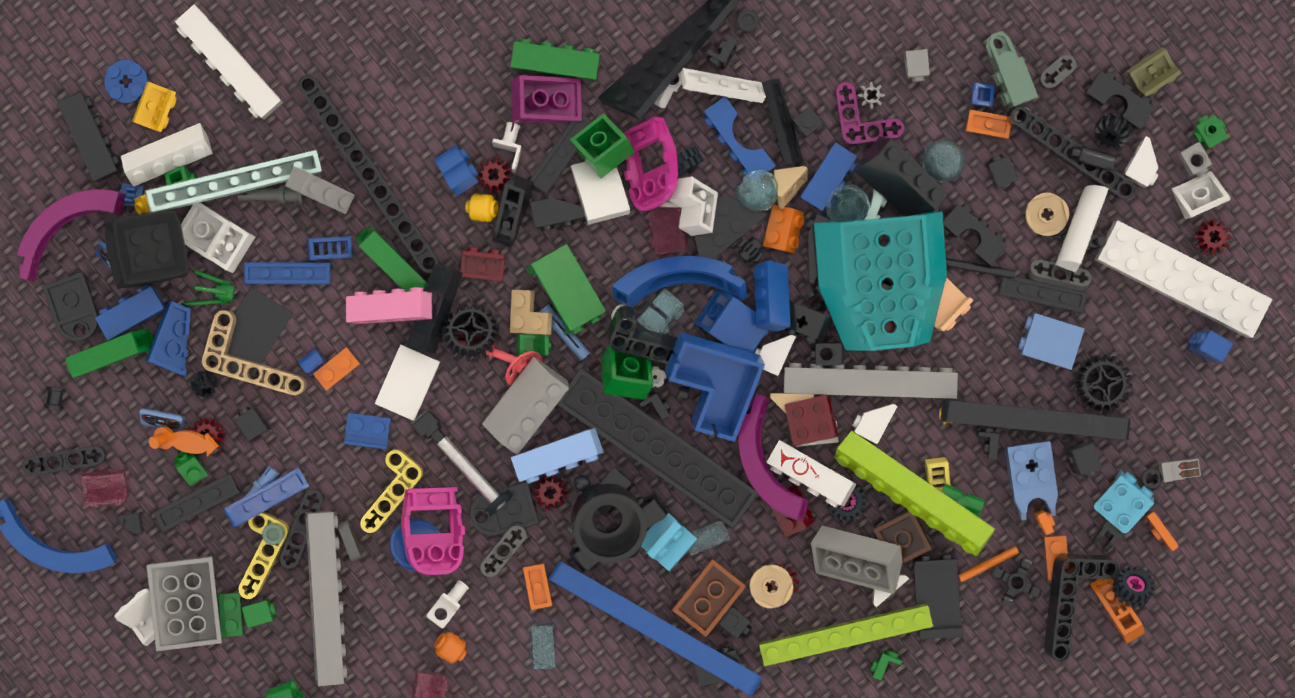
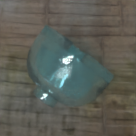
M940 139L932 142L925 149L922 156L924 170L938 182H949L956 179L965 167L963 149L956 142L949 139Z
M765 169L756 170L745 175L742 178L744 182L740 186L739 184L736 186L735 194L743 207L752 212L768 210L778 199L777 180L771 171L767 173Z
M850 183L842 184L835 188L826 201L827 215L831 221L836 222L864 220L868 215L870 207L869 197L864 189Z

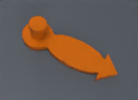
M167 426L157 428L154 436L149 438V445L153 449L160 447L165 450L174 446L180 451L191 454L207 452V457L219 447L208 433L205 436L188 430L174 433Z

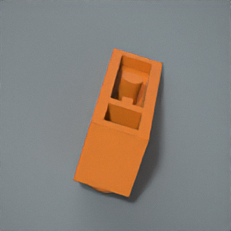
M1097 579L1090 586L1126 644L1145 633L1143 624L1131 606H1125V601L1120 603V597L1116 598L1114 596L1116 592H1113V579Z

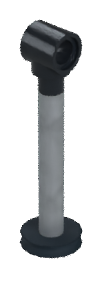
M426 409L411 423L425 439L431 438L487 499L490 505L486 508L485 512L488 511L490 513L489 517L500 510L512 498L513 495H508V490L500 495L440 430L442 428L441 422L429 409Z

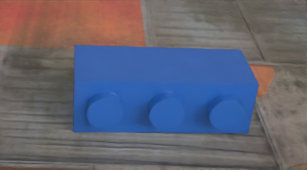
M835 142L800 199L820 212L824 208L828 210L835 200L832 198V195L836 190L840 192L846 183L843 179L847 172L851 174L858 163L855 162L857 156Z
M767 260L754 266L756 327L778 332L790 327L788 265Z
M148 285L137 289V294L130 298L127 295L118 300L119 305L112 309L108 306L99 311L100 315L95 319L108 341L123 335L165 311L166 305L155 286L148 287Z
M1211 330L1197 331V333H1192L1187 342L1190 344L1187 349L1208 362L1222 363L1233 343Z

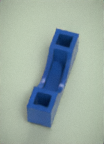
M725 96L704 111L706 115L703 118L710 129L714 127L719 133L716 135L717 139L723 146L727 144L731 150L728 154L735 163L740 162L744 169L741 172L748 181L752 179L753 182H756L776 167L764 149L749 150L739 145L735 140L732 126L738 113Z

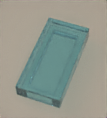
M553 625L531 626L534 670L556 668Z

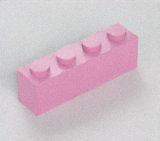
M410 288V292H405L404 289H392V293L377 290L373 291L372 295H367V292H355V296H346V322L368 324L432 319V293L424 292L423 288Z

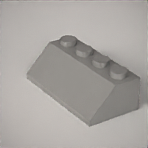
M533 356L483 421L482 425L502 445L518 455L569 389L568 380Z
M821 526L811 542L815 572L817 574L891 594L896 592L903 562L901 546Z

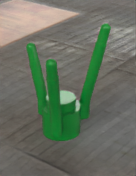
M194 270L195 274L221 284L217 285L216 288L194 286V289L215 293V298L219 299L184 302V306L227 305V302H233L235 285H230L231 281L221 280L207 273Z

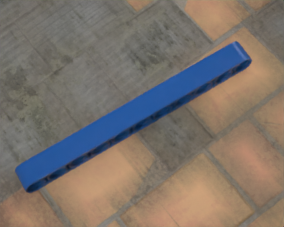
M558 561L548 578L553 583L751 697L762 680L761 676L561 561Z

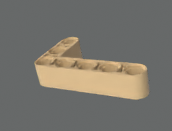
M222 310L215 314L202 358V364L206 370L290 395H298L306 390L307 382L300 375L228 355L236 325V316L230 310ZM223 314H227L230 318V323L227 326L222 325L220 321ZM218 334L224 338V344L221 347L217 346L214 341ZM212 355L218 358L216 367H212L209 364V358ZM232 361L237 362L239 365V370L236 373L231 372L229 369ZM253 367L257 368L260 372L257 379H253L250 376V370ZM273 373L280 376V383L278 385L271 383L270 377ZM297 379L300 381L301 388L299 391L291 388L292 380Z

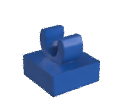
M122 183L121 193L126 194L123 205L135 207L134 199L144 195L145 186L137 185L133 187L132 184Z

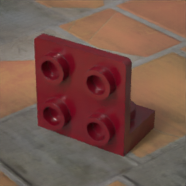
M822 395L785 404L794 446L839 437L830 395Z

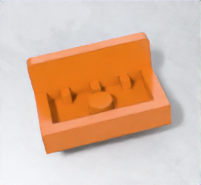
M772 205L763 246L794 254L799 245V234L804 224V212L788 207L781 209L778 205Z

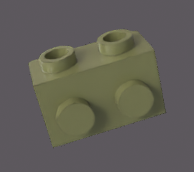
M1162 47L1127 70V73L1137 91L1147 97L1155 94L1165 84L1175 81L1176 77L1181 74V71L1175 67L1167 50Z

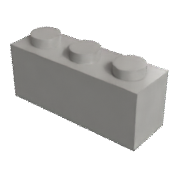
M295 166L285 185L344 214L347 213L355 196Z

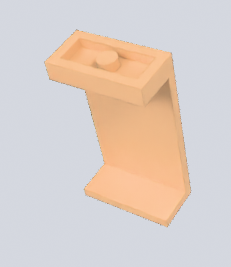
M887 277L886 279L892 284V280ZM947 277L934 325L938 331H949L956 324L955 319L960 314L963 316L971 308L969 304L973 301L970 297H966Z

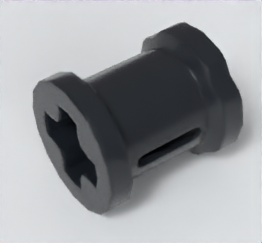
M46 386L48 394L44 408L63 410L61 403L63 392H65L66 388Z

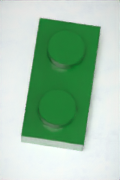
M240 593L218 594L221 637L243 636L244 626Z

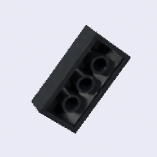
M879 136L854 168V171L902 216L933 212L949 194L892 138Z

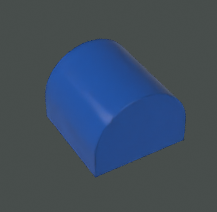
M973 83L970 105L993 107L995 85Z
M316 348L298 361L301 368L309 375H313L327 362Z

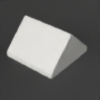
M1211 171L1172 188V192L1185 219L1194 217L1230 200L1229 195Z

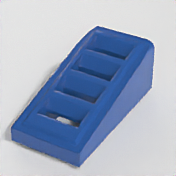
M351 236L308 238V261L353 258ZM332 242H336V254L332 252ZM341 242L345 243V254H341ZM323 243H327L328 255H324ZM314 244H318L319 255H315Z

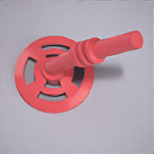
M457 339V342L466 346V341ZM492 346L493 353L486 351L489 358L493 356L511 363L505 376L506 382L510 386L533 356L543 363L541 355L535 351L523 353L518 357L496 349L494 346Z

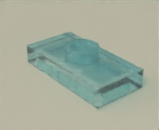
M719 520L692 531L691 533L698 541L690 548L689 553L692 556L730 540L723 521Z

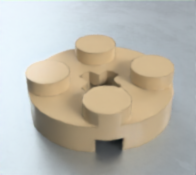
M1042 193L1035 196L1027 204L1025 210L1027 225L1034 233L1042 236H1052L1059 233L1069 219V209L1066 202L1053 193ZM1045 208L1053 213L1049 221H1046V218L1041 216Z
M774 564L763 565L751 577V594L754 600L765 608L779 607L787 603L792 595V578L781 566ZM772 580L775 581L777 590L768 592V587L765 584L767 582L770 583Z

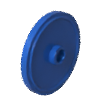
M419 519L410 520L411 535L441 534L434 525L427 521ZM400 524L391 536V554L401 567L418 572L412 568L407 560Z

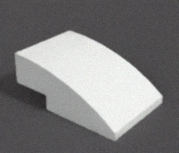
M586 162L571 165L588 225L630 214V207L617 167L603 178H600Z
M202 203L193 204L181 223L185 245L231 273H234L255 239V236Z

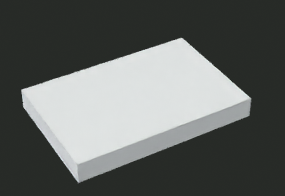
M400 345L375 404L414 421L440 361Z

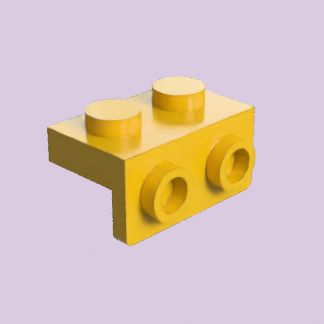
M147 81L132 122L161 132L168 124L169 117L167 116L169 110L176 103V92Z

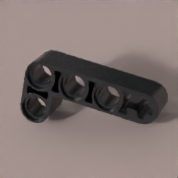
M619 307L608 328L609 345L615 351L668 364L671 354H675L673 349L678 337L636 327L635 312L632 307Z

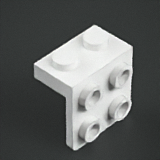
M146 588L139 591L130 602L122 606L115 614V618L117 621L132 628L142 644L148 646L155 640L150 591Z

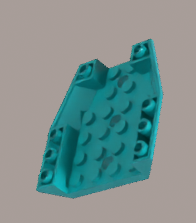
M942 211L920 213L921 215L814 223L818 285L845 350L874 351L914 347L930 342L947 277ZM882 234H886L889 237V243L886 246H880L878 243V238ZM888 277L892 280V286L884 290L881 282L884 278ZM888 321L895 323V329L891 333H887L884 329L885 323Z

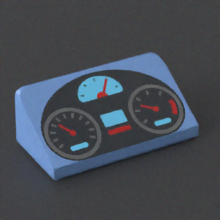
M147 408L140 410V420L143 425L157 428L167 426L172 431L184 430L185 416Z

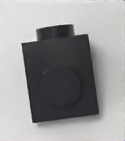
M649 392L644 400L640 399L642 401L638 404L640 408L652 402L662 420L670 416L668 411L671 408L665 399L661 400L657 393L652 395Z
M732 605L718 622L736 638L741 636L745 638L752 629L750 626L752 621Z

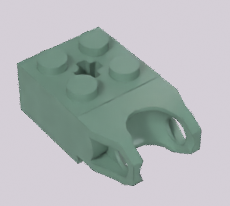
M1000 31L992 34L990 38H987L986 51L994 74H992L993 82L996 87H1000L1002 92L1000 99L1003 106H1007L1008 110L1033 101L1038 95L1023 56L1018 58L1009 36L1004 32ZM995 39L1002 43L1001 49L994 46L993 41Z

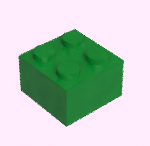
M604 113L570 139L578 155L600 178H603L635 153L628 138Z
M610 345L607 347L601 357L603 392L605 394L644 400L653 387L651 360L615 351Z

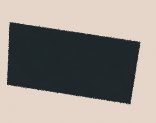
M251 287L235 313L236 325L227 354L262 364L293 313ZM222 336L216 343V345L219 347H221L224 344V338ZM214 355L210 356L209 359L218 364V358ZM232 361L230 363V371L233 373L238 372L239 365L237 362ZM255 367L251 368L250 376L252 378L258 369Z

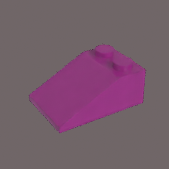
M519 75L511 81L512 123L542 124L582 121L581 79Z

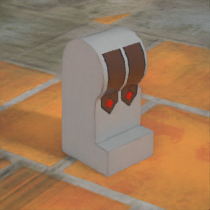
M1199 458L1158 462L1159 473L1162 476L1161 482L1201 476Z

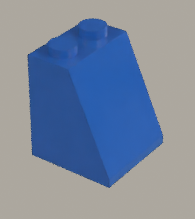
M718 288L694 322L725 345L755 353L757 345L769 332V330L756 327V312Z

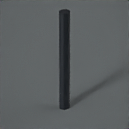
M946 258V267L1012 279L1015 277L1016 270Z

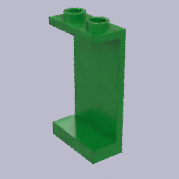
M567 244L526 268L530 276L533 274L537 276L566 325L567 329L563 331L565 335L570 332L575 335L584 329L583 325L587 322H590L592 325L602 319L600 315L606 310Z

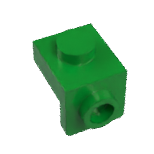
M517 334V356L529 351H535L541 356H549V351L551 350L549 335Z
M181 451L174 458L177 471L190 487L208 476V471L195 454Z
M887 650L886 653L881 651L878 660L874 659L870 667L872 677L882 680L889 661L901 665L903 661L898 658L899 654Z

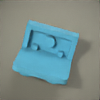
M1120 470L1115 476V482L1097 500L1094 508L1122 533H1128L1152 507L1154 497L1152 496L1153 492L1146 486L1141 487L1136 483L1137 479L1131 473H1124Z

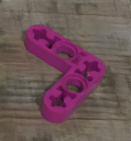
M844 82L837 87L836 100L841 135L846 144L856 145L875 142L879 136L883 135L881 124H885L884 128H890L892 123L900 126V130L897 131L896 135H893V131L885 132L887 138L896 139L903 134L904 125L898 119L860 124L854 86ZM843 87L851 90V93L848 95V101L853 100L854 104L841 106L840 102H845L844 95L839 93L843 90ZM845 108H852L854 110L855 116L853 119L847 120L843 117L842 113ZM876 126L879 129V135L875 138L869 137L867 134L868 127ZM859 127H864L863 135L865 140H861L862 135L856 136L854 141H851L849 137L846 138L849 129H853V132L856 133L861 132Z

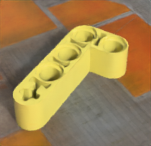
M392 450L386 456V464L398 475L362 517L361 528L367 533L377 531L404 500L405 490L413 489L423 476L422 467L402 450ZM394 453L399 454L402 458V462L399 465H394L391 462V456ZM410 467L418 470L416 479L408 477L407 471ZM395 484L403 485V495L400 496L394 493L393 488ZM382 500L390 503L391 507L388 512L380 509ZM376 514L384 517L383 519L381 517H378L375 520L374 524L376 525V527L367 526L369 523L367 518L371 519Z
M267 512L259 514L265 520L263 527H258L255 524L254 517L248 521L250 528L262 535V531L267 525L277 523L283 527L285 535L279 544L272 545L274 548L272 556L264 552V547L267 543L262 539L239 585V593L245 599H252L260 593L290 533V527L285 521ZM256 564L264 566L265 571L263 575L255 572ZM253 579H256L257 581L252 586V589L255 591L248 593V588L245 586H248L252 583Z

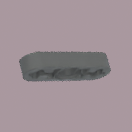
M1045 260L1033 261L1028 271L1030 278L1034 281L1078 291L1086 290L1092 281L1090 272L1085 269L1078 268L1075 273L1055 265L1056 263ZM1037 267L1041 268V274L1037 273ZM1062 271L1066 278L1060 280L1055 277L1054 273ZM1083 277L1084 283H1080L1078 278Z
M511 524L484 556L480 563V570L483 575L487 577L497 575L526 539V529L522 524ZM518 529L521 530V531H520L521 537L516 536V537L512 540V543H511L510 541H508V540H510V539L512 538V536H513L512 530H514V531H518ZM500 545H506L510 550L508 554L500 555L497 552V548ZM495 556L497 558L494 562L495 569L490 568L486 570V563L491 564Z

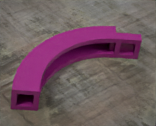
M86 190L66 196L46 208L31 224L19 246L17 255L24 257V261L21 262L19 267V278L35 282L43 252L50 239L62 226L77 217L90 213L105 212L120 215L126 194L111 190Z
M756 394L755 398L750 402L749 409L751 412L750 414H745L738 432L739 452L743 468L753 488L771 507L790 518L803 521L809 500L797 496L783 487L773 476L766 463L762 449L761 434L770 398Z

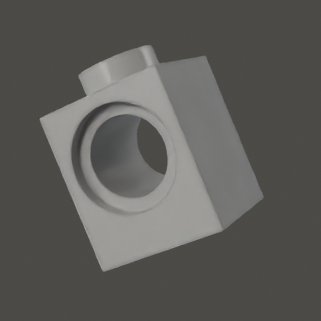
M927 49L906 51L904 53L906 79H912V82L925 81V77L930 75Z
M1200 142L1191 145L1177 154L1189 176L1196 174L1199 177L1208 172L1207 167L1212 165ZM1193 155L1200 158V165L1198 167L1193 166L1191 163Z

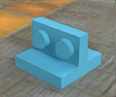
M668 513L664 519L653 524L646 532L641 547L647 551L651 558L657 560L668 571H671L698 539Z

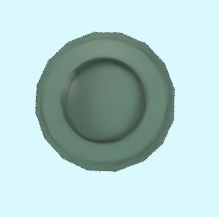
M277 523L267 525L262 531L263 540L269 545L279 544L285 535L284 529Z

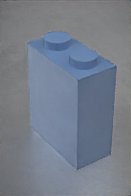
M1032 313L1031 317L1028 316L1024 326L1027 329L1026 335L1021 337L1018 344V349L1021 350L1020 355L1072 370L1084 328L1036 313Z

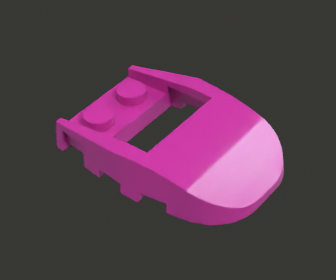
M653 117L623 132L635 151L626 159L627 171L624 172L625 180L629 181L631 185L629 190L631 200L634 206L641 211L653 210L663 205L672 196L677 186L678 163L676 147L665 120L661 117ZM659 141L664 147L663 159L666 164L644 174L638 151Z
M457 487L405 490L401 517L404 548L409 564L419 573L425 575L449 574L455 571L462 562L464 554L462 541L463 535H465V526L462 525L461 504L456 502L455 492H458ZM449 510L450 533L411 535L410 511Z

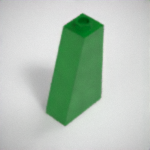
M371 224L355 239L358 246L405 292H410V288H423L425 292L427 281Z
M151 329L130 332L66 357L69 373L72 375V378L84 376L149 352L154 340Z

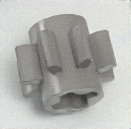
M870 82L869 88L861 86L864 93L857 96L858 98H863L861 106L868 104L870 110H872L873 104L876 103L879 106L882 104L879 98L884 97L885 94H880L879 92L881 85L875 88L873 83ZM874 91L876 93L874 96L876 100L871 99L869 101L866 92L871 93Z

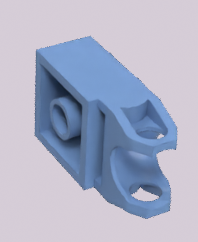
M1046 440L1004 446L1012 500L1019 511L1020 520H1026L1028 504L1035 498H1041L1045 502L1051 516H1056L1055 505L1058 491L1051 442ZM1032 459L1035 467L1030 471L1029 468H1026V464H1029V460Z

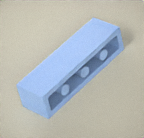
M593 428L513 456L511 460L519 482L526 480L528 484L540 480L538 475L546 473L548 477L559 473L558 468L565 466L566 470L577 467L579 466L578 461L585 459L586 463L597 460V455L604 452L596 429Z

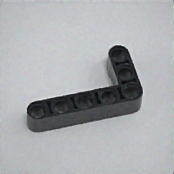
M1060 554L1055 558L1044 651L1057 662L1066 661L1071 653L1079 578L1114 579L1120 572V566L1115 560L1104 555ZM1069 562V567L1064 570L1065 564ZM1089 563L1088 569L1084 570L1085 565ZM1109 563L1108 569L1104 571L1105 566ZM1067 583V587L1062 591V586ZM1065 604L1064 609L1060 612V607ZM1062 625L1061 631L1057 633V629ZM1060 646L1059 651L1055 654V649Z

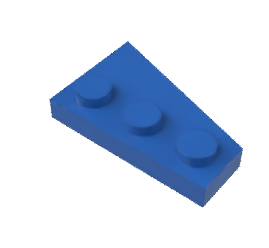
M168 301L145 361L186 377L187 369H185L186 357H188V349L186 348L191 309L173 301Z

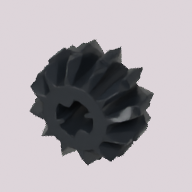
M1110 112L1107 116L1103 115L1099 122H1097L1095 138L1100 140V145L1106 144L1107 149L1113 146L1117 150L1119 147H1124L1128 140H1130L1132 124L1127 123V118H1120L1119 114L1114 116Z

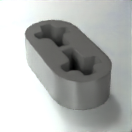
M1063 55L1041 73L1039 77L1041 86L1046 89H1052L1075 70V59L1070 55ZM1062 60L1065 62L1069 60L1071 62L1069 65L1070 70L1067 68L1061 72L1058 70L1063 65ZM1056 72L1057 76L1053 78L1054 84L1050 82L1046 84L1044 81L1046 80L1045 74L1051 75Z
M349 520L338 523L340 535L351 561L363 558Z

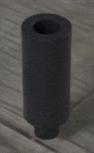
M1081 146L1080 149L1073 147L1071 150V156L1077 157V161L1109 171L1113 169L1115 164V155Z

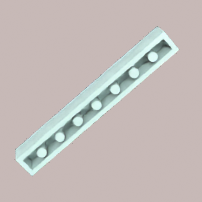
M314 150L147 190L145 195L150 213L167 211L287 182L294 166L312 175L320 174L322 170L317 151Z

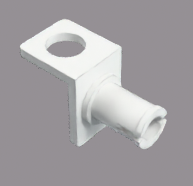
M507 122L503 140L493 139L492 144L493 147L516 153L512 165V173L515 174L522 151L521 146L515 144L520 125L514 123L512 130V122Z
M458 580L448 595L445 593L441 595L427 614V618L443 629L459 609L458 601L469 587ZM443 608L447 612V617L444 620H438L435 617L437 609Z

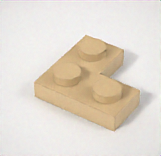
M512 290L510 333L551 335L552 313L534 312L535 291Z

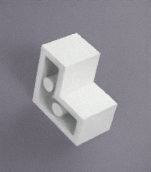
M693 177L678 179L676 189L669 198V201L682 208L679 220V228L691 236L712 233L718 193Z

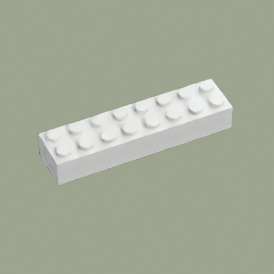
M1120 221L1113 222L1105 237L1107 242L1105 245H1101L1094 259L1095 261L1246 338H1253L1272 301L1271 298Z

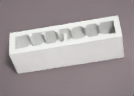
M1089 185L1083 189L1055 265L1076 273L1084 257L1109 188Z

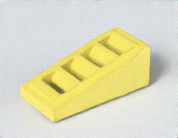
M946 457L926 459L927 483L932 486L943 483L950 485L949 465ZM937 467H942V468H943V469H934V470H932V468H937ZM943 475L944 477L933 479L932 476ZM944 486L935 488L942 491Z

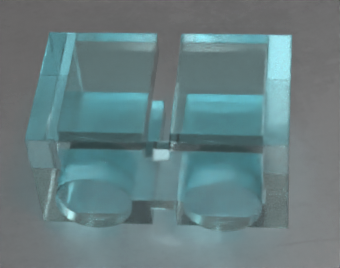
M664 288L652 303L664 312L668 318L664 319L649 306L637 320L647 330L666 334L671 328L668 325L673 318L678 320L685 311L682 309L684 304Z

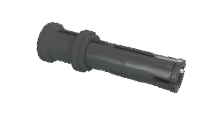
M281 185L279 188H258L240 193L247 195H238L239 201H279L281 204H286V202L304 204L305 195L285 185Z

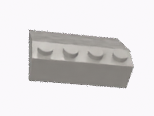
M205 556L147 565L156 651L222 643L213 557Z

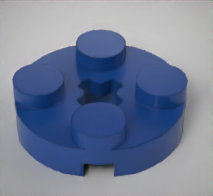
M121 60L108 67L104 84L111 98L121 103L130 104L141 99L149 79L146 71L139 64L130 60ZM125 76L128 79H132V83H129L128 88L121 84V80H124Z

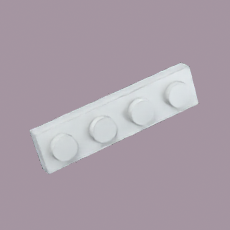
M682 68L680 73L683 89L689 91H699L711 95L715 94L763 103L766 97L762 82Z

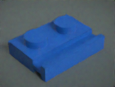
M348 413L344 444L387 449L391 418Z

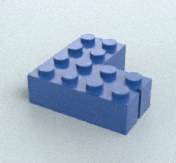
M680 332L673 349L675 354H671L665 370L669 381L702 390L691 418L695 431L713 435L715 431L717 437L735 442L765 366L761 355Z

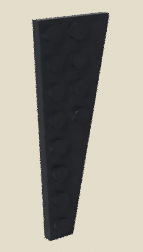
M708 0L605 90L598 99L601 103L640 120L740 0Z

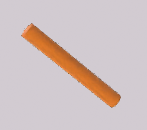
M1014 546L959 574L958 577L961 582H964L1019 554V551Z

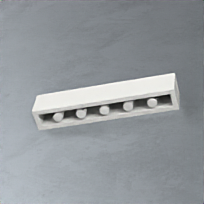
M196 5L190 7L175 21L179 26L177 31L184 38L188 36L193 41L191 44L193 49L199 55L203 53L208 58L205 62L213 70L217 68L222 74L220 79L227 86L231 84L236 89L234 92L236 97L241 102L246 100L251 106L248 110L256 118L260 116L265 120L283 103Z

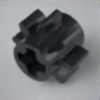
M753 237L749 241L744 238L738 245L741 248L738 254L748 263L752 260L757 263L763 256L761 251L764 247Z
M208 371L198 372L194 375L195 381L190 382L195 395H200L201 397H210L215 393L214 387L219 386L214 373H209Z

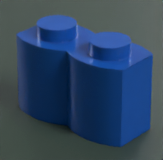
M455 145L434 160L447 184L458 196L479 182L476 177L479 173L472 163H468L470 157L464 148L460 150Z

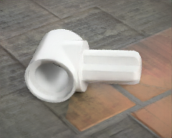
M680 73L678 74L679 81L677 83H670L654 102L655 105L666 108L673 92H677L682 84Z

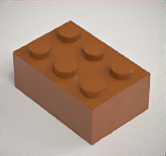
M711 558L672 607V611L707 637L745 589L746 584L714 558Z

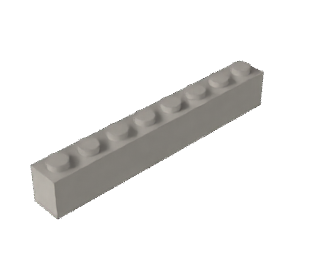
M789 363V367H784L783 393L957 399L958 373L952 372V368H939V372H931V367H918V371H909V367L896 366V371L888 370V366H875V370H866V365H853V369H845V365H832V369L823 368V365L810 364V368H802V363Z
M332 511L305 512L315 683L317 686L344 684V678H347L346 665H343L342 657L346 656L345 644H341V635H344V623L340 622V614H343V603L339 601L338 593L342 592L341 580L337 579V571H340L341 566L340 559L336 558V550H339V538L335 537L334 528H338L337 515H334Z

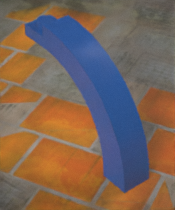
M676 256L649 262L627 273L612 286L614 300L632 308L652 292L668 286L685 283L712 286L741 301L747 296L745 281L739 276H734L733 266L715 259L698 256Z
M9 498L0 501V518L6 521V523L0 525V530L9 543L30 561L47 569L66 573L96 571L119 562L109 543L83 552L63 551L44 544L34 537L23 525Z

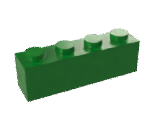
M520 39L519 42H514L511 69L597 82L600 54H597L595 49L584 48L583 51H577L574 46L562 45V48L553 47V43L541 42V45L532 44V40Z

